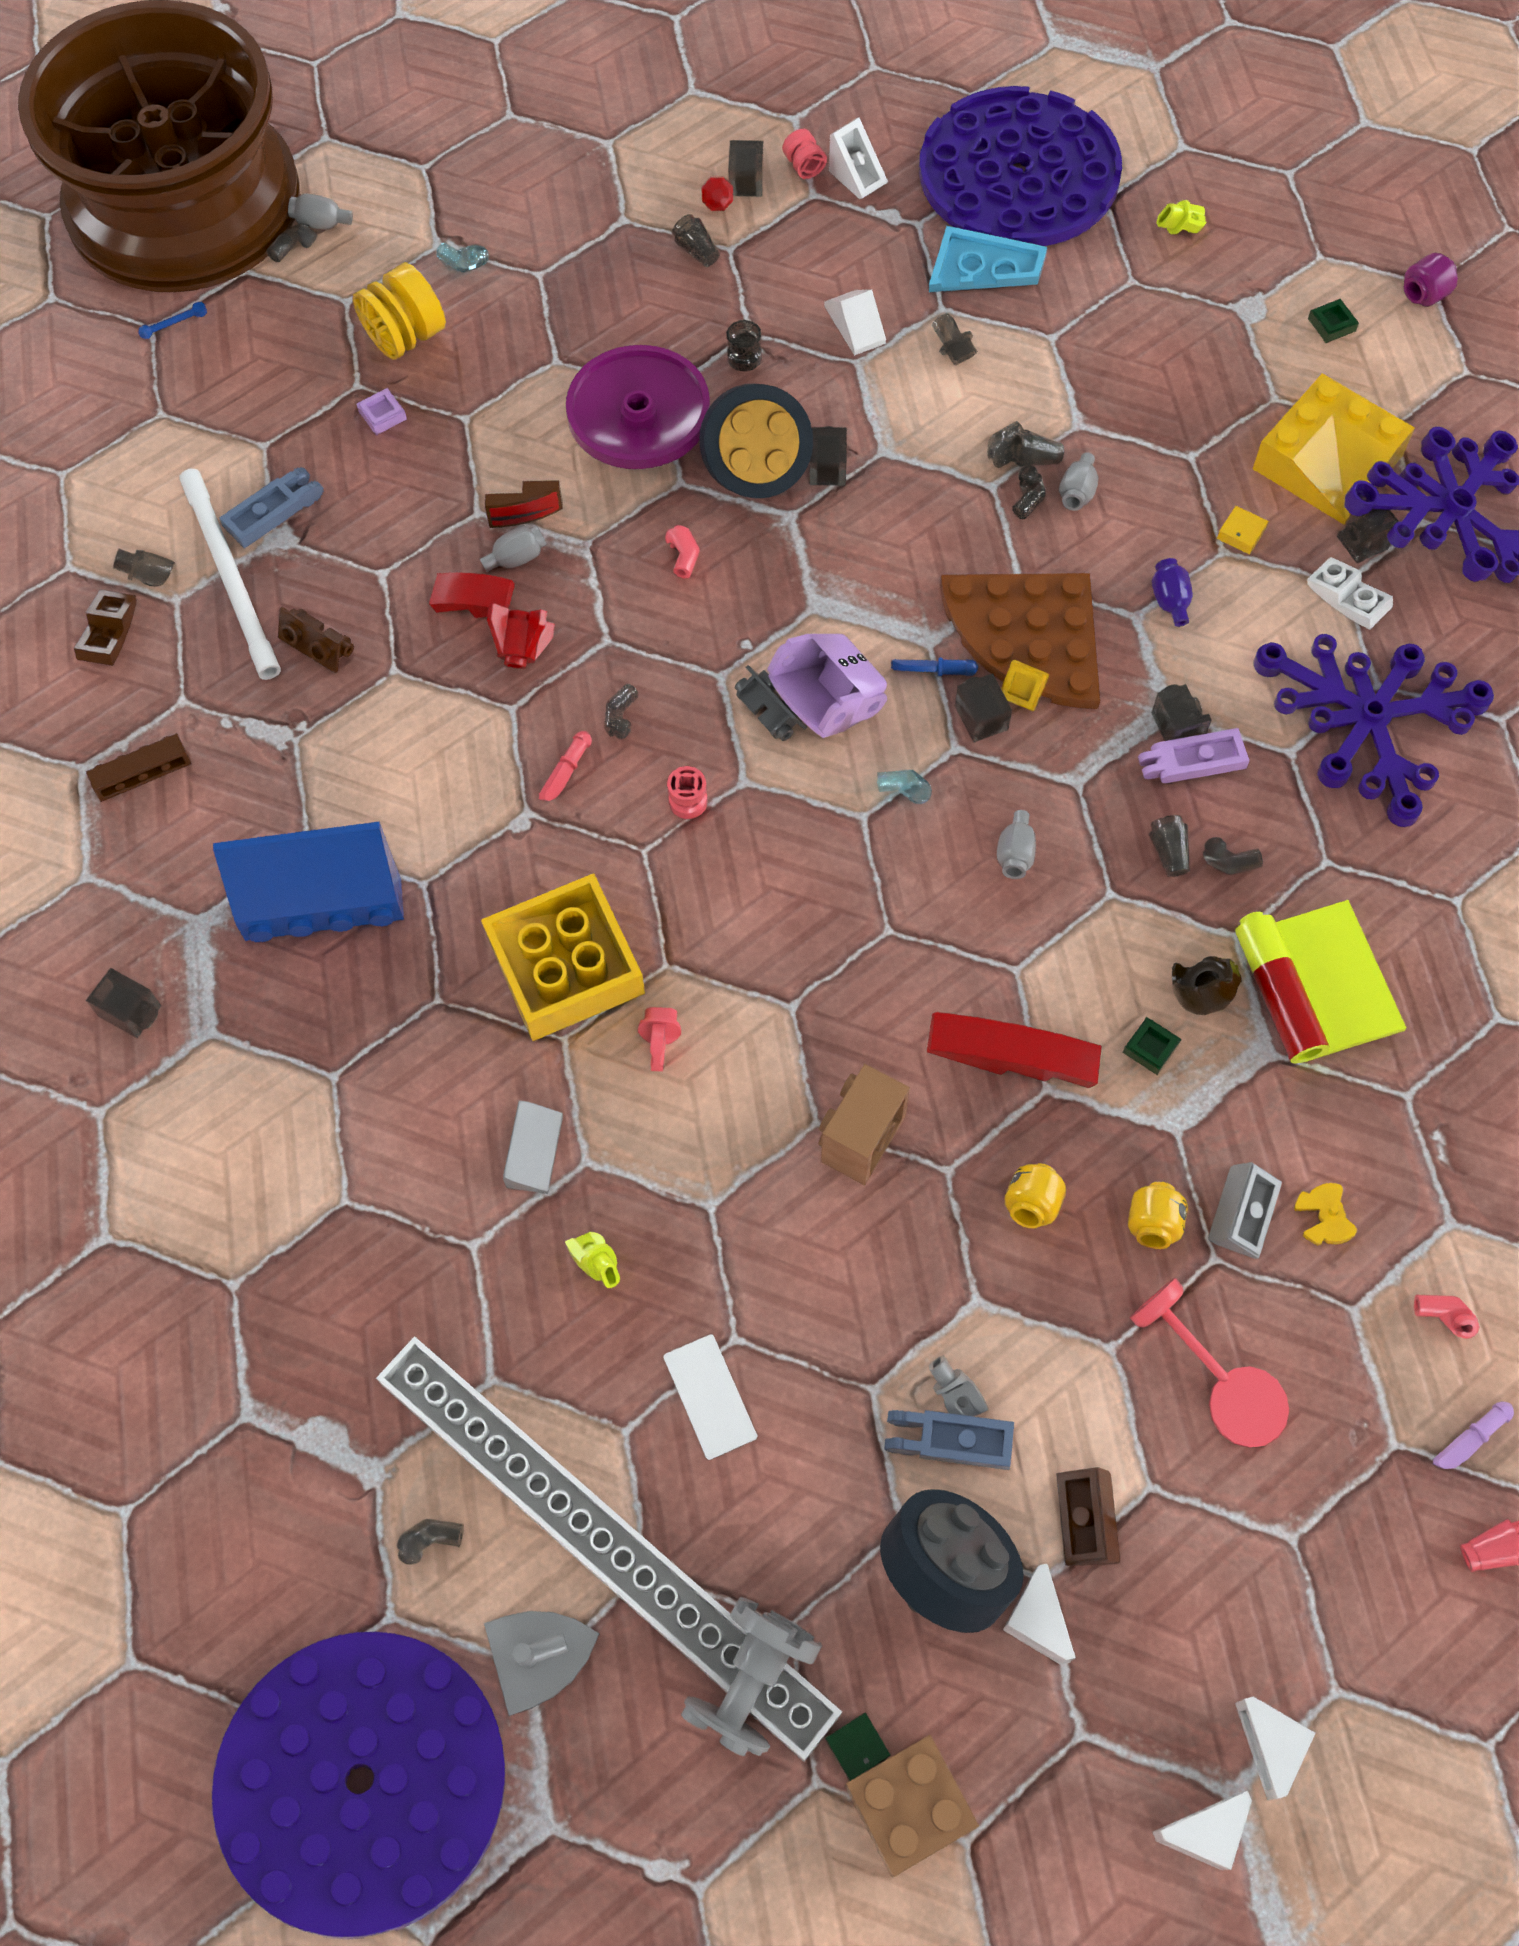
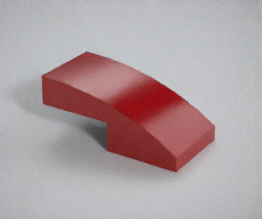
M464 572L437 573L429 605L436 613L469 610L475 618L487 617L489 604L509 609L515 583L511 579L487 574Z

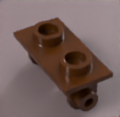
M281 607L279 610L278 638L332 672L337 673L339 658L342 656L349 657L354 650L351 639L332 628H328L323 632L324 623L307 614L303 609H292L289 611Z

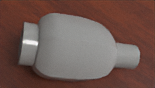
M304 193L298 198H290L288 206L289 217L296 219L297 223L304 227L331 229L338 223L352 224L353 212L339 209L338 205L327 197Z
M1083 453L1079 461L1069 466L1061 480L1059 493L1062 497L1063 505L1069 510H1080L1095 495L1099 477L1093 466L1095 457L1091 453Z
M521 525L499 537L493 545L492 553L484 556L480 561L486 572L498 566L515 568L536 558L540 554L541 548L547 544L537 525L531 528Z
M1025 810L1014 812L1013 823L1001 832L998 841V863L1002 867V873L1011 879L1023 878L1035 860L1036 836L1033 828L1028 825L1030 814Z

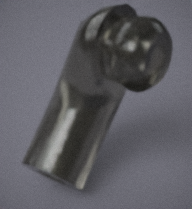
M300 223L281 232L267 248V254L275 262H280L298 241L304 248H309L317 239V234L310 229V225Z
M1031 465L1023 467L1018 473L1022 497L1012 506L1013 513L1022 520H1025L1046 496L1043 478L1038 473L1036 467Z
M625 684L606 703L604 729L610 737L616 736L618 739H624L631 731L630 721L623 719L625 710L638 699V691L630 684Z

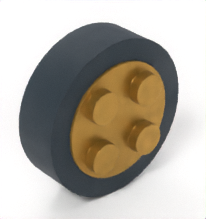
M743 384L721 394L707 410L700 429V452L707 470L724 488L748 498H768L785 492L804 474L813 451L812 426L804 408L786 391L765 384Z

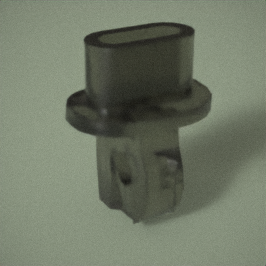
M942 314L932 323L933 329L943 343L939 352L942 355H948L954 365L970 359L977 353V349L971 341L973 338L972 332L966 331L961 334L950 314Z
M118 548L113 569L129 574L127 580L132 581V578L135 577L148 586L157 587L167 581L175 562L162 556L145 552V550H136L134 554Z

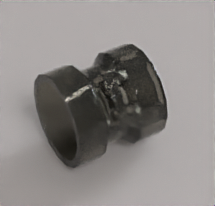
M739 320L732 323L726 332L728 363L735 370L742 372L751 371L757 368L762 360V349L760 346L762 343L761 329L756 323L749 320Z

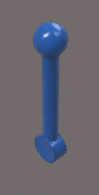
M196 302L192 305V309L151 326L142 325L138 329V334L143 339H149L152 333L192 316L203 317L207 314L206 306L202 302Z

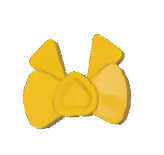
M1325 1183L1312 1189L1310 1194L1303 1191L1300 1193L1294 1206L1295 1211L1320 1210L1318 1219L1321 1223L1305 1230L1303 1233L1304 1238L1317 1246L1321 1245L1323 1241L1333 1245L1343 1244L1350 1241L1357 1233L1356 1226L1346 1218V1213L1341 1203L1343 1187L1340 1184Z

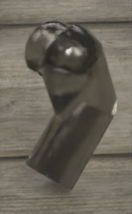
M1017 421L993 434L988 441L987 456L989 459L992 458L993 465L996 468H1001L1012 461V455L1008 451L1010 445L1025 436L1022 425Z
M1212 837L1204 844L1205 850L1202 854L1206 863L1227 875L1263 866L1262 854L1258 848L1235 854L1226 849L1227 844L1219 837Z
M435 1519L420 1521L400 1535L397 1542L399 1560L408 1565L420 1562L423 1550L433 1543L460 1547L464 1524Z

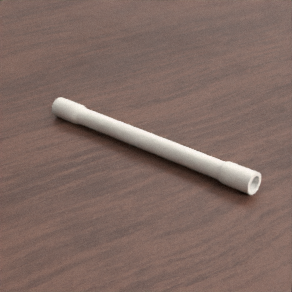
M187 469L180 474L179 480L187 500L196 514L249 645V653L257 673L264 680L275 678L280 674L281 668L272 646L266 639L210 503V495L201 473L197 469Z

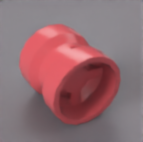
M798 129L785 139L782 151L789 162L793 163V167L799 177L810 179L824 169L827 163V156L822 148L816 145V140L809 130Z
M684 766L675 769L669 775L667 781L670 809L680 818H696L706 810L708 803L705 776L695 767Z

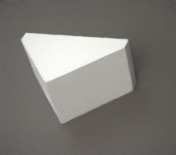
M856 118L830 134L829 172L859 199L864 198L888 183V180L860 118Z
M854 290L824 301V307L854 356L886 344V337L872 290Z
M1046 1563L1039 1565L1031 1575L1003 1630L1056 1663L1063 1665L1074 1660L1075 1654L1048 1564Z
M1254 1696L1236 1702L1235 1705L1267 1801L1287 1796L1315 1732Z
M1248 1791L1237 1793L1153 1831V1835L1157 1842L1220 1870H1231L1252 1799Z

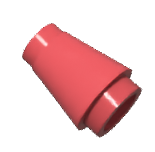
M1506 1519L1471 1539L1468 1543L1460 1545L1463 1558L1471 1572L1519 1565V1520L1511 1523L1509 1519Z

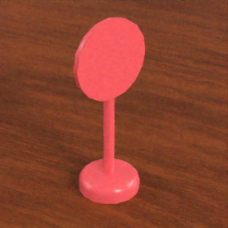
M1173 1278L1143 1303L1130 1316V1319L1136 1326L1144 1328L1162 1316L1215 1375L1218 1381L1212 1388L1209 1407L1212 1421L1221 1435L1233 1444L1247 1448L1265 1446L1277 1439L1286 1427L1289 1415L1287 1395L1279 1381L1265 1370L1251 1366L1234 1368L1226 1372L1169 1309L1180 1299L1184 1292L1180 1282Z

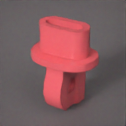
M649 1007L645 1010L644 1019L638 1025L639 1035L648 1043H651V1071L663 1072L666 1044L673 1043L681 1035V1026L677 1022L678 1013L673 1008Z

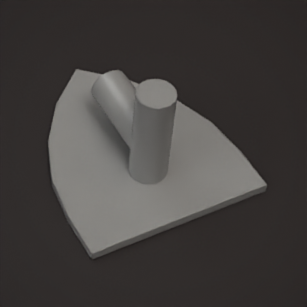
M527 1611L507 1615L484 1623L508 1715L512 1716L534 1708L555 1697L569 1685L588 1661L599 1633L576 1619L554 1612Z

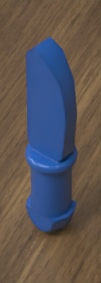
M939 657L938 661L891 660V669L938 672V676H973L979 667L976 661L968 659L947 660Z

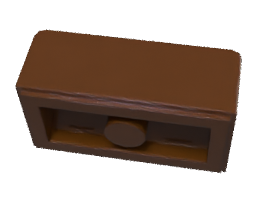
M1099 1467L1056 1473L1065 1566L1120 1563L1111 1473Z

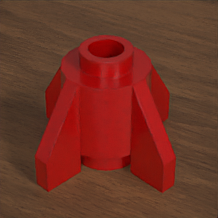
M489 604L487 622L497 649V657L504 660L505 666L525 669L527 664L535 662L553 639L555 624L546 621L547 611L542 609L530 612L509 610L499 605Z

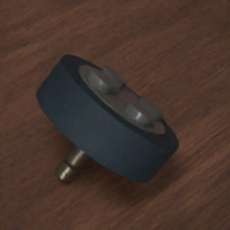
M930 1489L912 1495L882 1534L880 1543L881 1559L886 1574L896 1591L907 1602L912 1611L948 1630L974 1633L989 1628L1016 1598L1022 1588L1023 1566L1021 1558L1008 1533L986 1510L956 1493Z

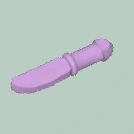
M1503 1401L1494 1404L1486 1415L1477 1423H1472L1469 1427L1470 1429L1465 1430L1433 1459V1465L1442 1469L1456 1468L1468 1460L1483 1443L1488 1442L1489 1437L1496 1430L1512 1419L1514 1415L1513 1406Z

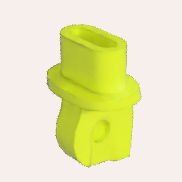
M1182 200L1177 204H1167L1157 218L1158 227L1167 228V231L1174 235L1180 233L1182 229L1191 233H1198L1207 223L1204 207L1190 204L1188 200Z
M588 1232L577 1238L565 1241L573 1260L588 1276L596 1281H602L606 1288H613L619 1283L620 1275L617 1270L616 1254L606 1244L602 1235L596 1232Z

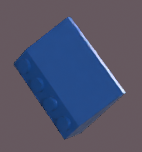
M380 821L213 843L214 855L232 915L245 941L266 942L273 937L285 935L305 937L316 931L333 930L342 932L352 929L353 926L368 924L386 926L393 921L404 920L401 877Z

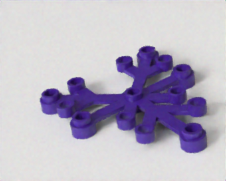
M1433 427L1422 439L1421 453L1426 459L1433 461L1440 483L1426 474L1425 470L1416 463H1409L1398 475L1389 464L1378 461L1367 473L1369 482L1357 481L1345 494V508L1354 516L1368 514L1372 509L1409 511L1402 522H1397L1387 533V539L1394 547L1404 548L1414 537L1415 528L1428 512H1442L1437 520L1429 524L1419 536L1421 543L1426 548L1431 550L1437 549L1446 540V532L1454 522L1466 558L1463 560L1462 572L1467 579L1473 582L1486 580L1494 572L1500 581L1511 583L1519 575V530L1500 529L1475 510L1477 500L1474 494L1481 485L1495 486L1503 494H1510L1519 485V476L1515 471L1508 468L1502 471H1493L1496 465L1507 462L1518 449L1515 438L1505 431H1495L1484 444V457L1480 461L1477 454L1478 446L1472 439L1464 437L1456 444L1454 436L1447 429ZM1451 450L1454 458L1465 464L1469 475L1462 486H1458L1448 458ZM1388 485L1400 495L1379 494L1376 487ZM1417 487H1421L1431 496H1426L1421 491H1419ZM1473 527L1493 542L1498 559L1491 550L1479 546Z
M1318 635L1311 647V653L1318 659L1323 676L1289 659L1280 644L1270 642L1262 645L1257 650L1253 661V666L1257 673L1264 677H1275L1283 673L1313 690L1298 693L1292 688L1281 689L1274 701V707L1279 713L1292 714L1297 709L1319 706L1312 710L1308 719V726L1316 733H1325L1330 728L1356 724L1338 752L1329 754L1322 760L1317 771L1320 782L1329 788L1344 786L1352 773L1350 761L1368 734L1371 733L1380 760L1372 772L1363 776L1358 790L1364 798L1376 799L1385 788V780L1387 778L1393 795L1387 807V816L1393 824L1400 827L1413 825L1423 809L1420 798L1415 793L1409 791L1405 778L1412 781L1417 789L1430 790L1438 780L1439 772L1432 764L1423 763L1417 766L1396 754L1387 729L1391 719L1425 713L1447 725L1453 733L1462 735L1471 729L1475 721L1474 715L1484 714L1494 699L1491 686L1482 680L1470 682L1460 691L1442 693L1444 689L1452 686L1458 672L1453 664L1441 662L1435 666L1431 674V682L1421 697L1390 702L1403 681L1417 676L1425 662L1422 649L1415 644H1405L1396 649L1390 661L1392 671L1376 695L1367 673L1371 666V660L1366 654L1361 652L1352 653L1345 664V672L1352 678L1357 695L1345 689L1334 657L1337 642L1331 635ZM1318 645H1326L1329 650H1323ZM1267 655L1274 656L1275 659L1270 658V657H1268ZM1352 663H1359L1363 668H1356ZM1439 673H1446L1449 678H1443ZM1282 698H1288V699H1290L1293 703H1292V704H1286V703H1284L1281 699H1282ZM1338 703L1347 709L1332 712L1329 708L1321 705ZM1369 710H1373L1378 714H1373ZM1315 717H1323L1327 722L1321 723ZM1456 718L1463 719L1466 724H1460ZM1332 765L1339 766L1342 770L1334 769ZM1420 774H1427L1431 780H1424ZM1366 783H1374L1378 789H1371ZM1401 803L1409 805L1412 809L1403 807Z

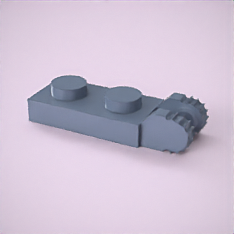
M297 467V469L290 471L282 478H276L219 517L227 532L245 549L303 507H309L315 501H318L321 495H323L324 488L315 480L307 484L310 478L309 472L305 468Z
M903 1410L888 1411V1423L898 1427H922L921 1441L900 1437L886 1438L884 1449L887 1452L903 1455H920L919 1458L1002 1470L1010 1469L1014 1422L925 1410L924 1413Z

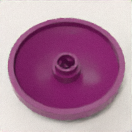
M650 345L618 347L596 356L586 363L575 375L566 396V413L569 428L579 446L593 458L605 464L625 469L659 467L684 456L699 442L701 424L710 407L707 383L695 365L676 352Z

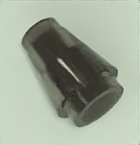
M692 214L685 215L679 219L672 230V234L675 236V243L702 263L704 267L714 264L718 260L720 252L717 250L702 220L695 218Z
M1023 430L1014 433L1010 438L1008 457L1019 467L1057 465L1064 457V446L1060 442L1029 430Z
M1180 815L1166 816L1151 823L1152 831L1149 833V836L1166 870L1167 877H1176L1189 873L1188 824L1183 823L1182 816Z

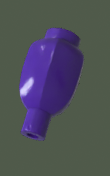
M1164 559L1155 565L1156 572L1152 578V587L1159 606L1164 611L1172 614L1176 627H1181L1189 623L1186 609L1193 598L1192 584L1187 570L1178 565L1176 559Z

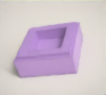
M388 388L357 403L359 413L375 435L407 420L404 409Z

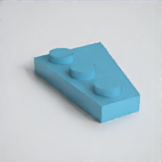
M946 226L929 283V292L1038 285L1047 254V247Z

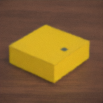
M1235 506L1219 530L1217 539L1250 555L1266 530L1269 521Z
M1013 660L998 697L1034 711L1049 674Z

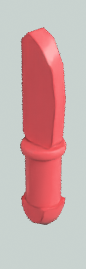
M580 731L573 737L572 744L565 755L561 756L560 762L539 793V800L551 801L557 798L565 788L573 770L578 767L577 763L584 751L591 745L592 738L587 731Z

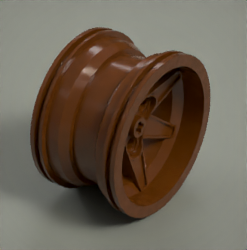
M145 0L112 6L92 13L60 31L49 40L30 63L23 77L18 96V111L21 125L37 159L46 170L62 181L60 189L61 216L74 247L87 264L106 278L131 288L152 292H185L215 286L242 275L266 259L284 240L295 219L289 217L288 206L291 197L298 198L300 196V182L294 159L287 143L277 130L268 123L273 104V87L264 55L250 33L225 14L202 5L174 0Z

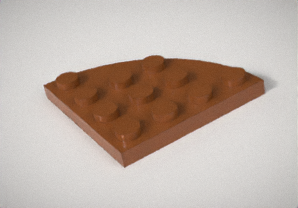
M1090 573L941 575V595L949 622L952 621L960 635L964 648L990 674L1004 682L1011 662L1017 660L1049 674L1041 696L1051 698V703L1074 708L1099 709L1100 689Z

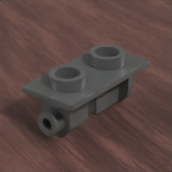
M747 665L745 668L752 676L748 680L743 678L736 683V696L755 715L764 706L768 708L758 719L775 739L780 738L782 741L789 739L794 732L792 727L796 724L805 730L807 726L775 692L776 689L768 676L769 674L765 670L758 674Z

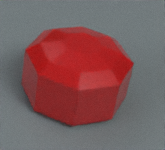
M710 176L701 186L702 202L711 211H725L733 202V185L724 176Z

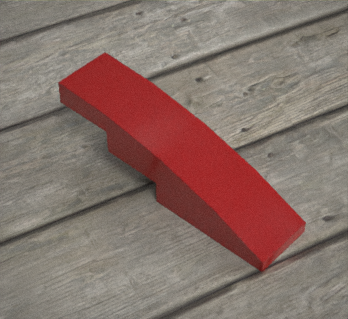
M935 1012L931 1018L927 1053L999 1075L1012 1071L1044 1082L1054 1077L1091 1088L1098 1084L1102 1046L1024 1025L980 1017Z

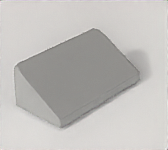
M519 1100L503 1174L506 1188L548 1194L563 1113Z
M1252 1162L1231 1166L1208 1240L1218 1246L1258 1259L1282 1181Z

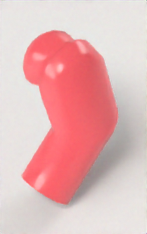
M676 525L674 528L669 529L665 536L666 543H671L670 547L677 548L680 553L673 571L678 577L690 578L699 556L700 548L688 528Z
M1416 1294L1414 1298V1312L1416 1316L1438 1317L1453 1334L1464 1339L1473 1338L1478 1333L1479 1323L1477 1317L1460 1298L1455 1296Z

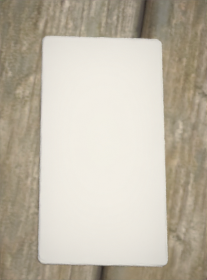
M712 1334L664 1354L666 1365L708 1460L757 1439V1433Z

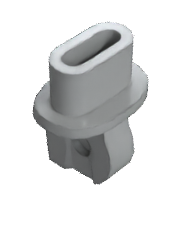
M944 1355L930 1363L929 1370L937 1380L933 1389L937 1395L942 1394L945 1407L950 1414L976 1416L988 1410V1405L975 1383L961 1369L953 1370Z

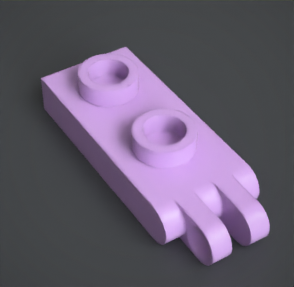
M1239 728L1158 742L1151 746V751L1143 752L1138 756L1140 765L1146 766L1142 769L1144 778H1160L1162 783L1246 769L1249 764V758Z

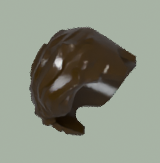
M1209 956L1192 967H1184L1179 963H1174L1172 967L1174 994L1185 1010L1196 1015H1207L1225 1009L1235 998L1238 987L1242 982L1238 965L1231 959Z

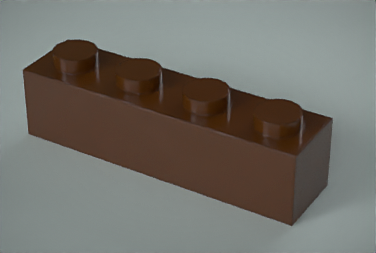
M176 733L150 745L142 746L129 754L118 756L116 759L105 764L97 765L93 769L86 771V774L100 802H103L192 763Z

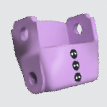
M805 634L789 638L785 644L777 649L767 669L769 672L768 676L781 698L808 727L822 738L844 732L858 722L871 718L883 708L887 701V695L884 693L887 687L886 680L843 634Z

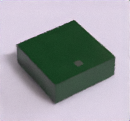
M1341 298L1310 310L1308 320L1325 343L1356 332L1359 322Z
M1146 1017L1124 1047L1122 1053L1158 1075L1182 1039Z
M866 1712L825 1738L849 1781L891 1756Z

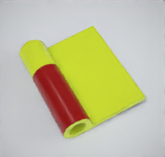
M1349 900L1275 922L1272 915H1263L1260 911L1250 913L1240 920V925L1236 928L1235 933L1291 1063L1307 1062L1406 1030L1407 1027Z

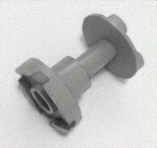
M739 1597L730 1614L733 1621L748 1632L733 1660V1664L739 1668L733 1683L720 1707L702 1699L689 1696L684 1701L685 1708L681 1716L700 1729L706 1730L709 1726L722 1734L719 1742L732 1752L745 1756L747 1751L761 1756L763 1752H768L770 1745L759 1732L745 1723L764 1684L775 1686L790 1656L802 1662L813 1664L822 1648V1644L813 1641L815 1637L772 1610L770 1613L764 1612L761 1616L755 1612L759 1604L743 1597Z

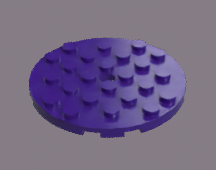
M1006 86L986 89L953 103L950 111L941 118L936 117L928 128L919 157V177L923 192L935 212L952 227L1040 246H1048L1067 241L1087 231L1098 223L1112 206L1120 185L1122 156L1113 132L1093 110L1087 113L1075 105V99L1050 90L1048 95L1029 92V86ZM1016 163H1020L1022 166L1026 167L1025 171L1023 172L1022 168H1017L1013 165Z
M355 1632L334 1636L309 1645L287 1657L254 1686L239 1706L224 1734L217 1755L212 1785L213 1819L222 1854L231 1872L248 1895L271 1916L290 1927L320 1935L324 1938L343 1940L364 1939V1937L403 1929L423 1919L449 1900L469 1879L491 1843L503 1805L505 1791V1761L499 1727L487 1699L472 1677L449 1656L429 1644L395 1633ZM365 1767L372 1770L374 1781L368 1791L356 1794L348 1790L347 1779L352 1769Z

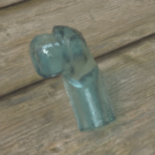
M444 242L438 247L436 256L440 260L462 273L475 270L485 265L489 260L488 250L484 246L476 244L457 250Z
M914 770L877 772L878 792L898 790L915 804L925 803L931 797L932 789L930 784Z

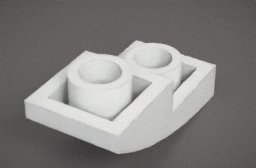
M1332 557L1307 579V585L1325 602L1347 618L1369 630L1393 607V596L1361 582L1362 571Z

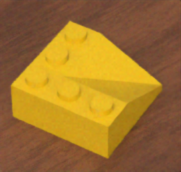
M1322 373L1261 441L1253 470L1344 525L1352 516L1344 505L1345 494L1355 482L1360 480L1369 482L1367 473L1376 462H1386L1393 468L1404 455L1415 427Z
M594 873L481 919L486 935L532 1042L645 994L643 975Z

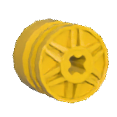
M407 262L401 263L385 273L382 279L383 285L377 281L371 282L367 285V289L363 288L355 292L352 299L356 314L368 336L392 360L403 356L405 350L409 351L415 348L416 338L421 341L427 340L443 330L446 325L444 311L432 287L423 275Z

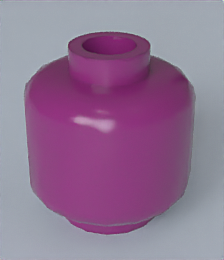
M1431 253L1411 265L1405 273L1403 288L1406 297L1411 302L1425 307L1438 303L1450 295L1457 287L1458 275L1456 265L1451 259L1441 253Z

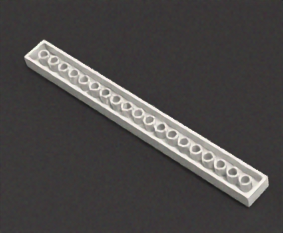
M414 1336L376 1377L379 1383L727 1693L739 1671V1668L733 1664V1660L748 1632L733 1621L730 1613ZM786 1663L775 1686L764 1684L750 1714L805 1762L840 1717L842 1711Z

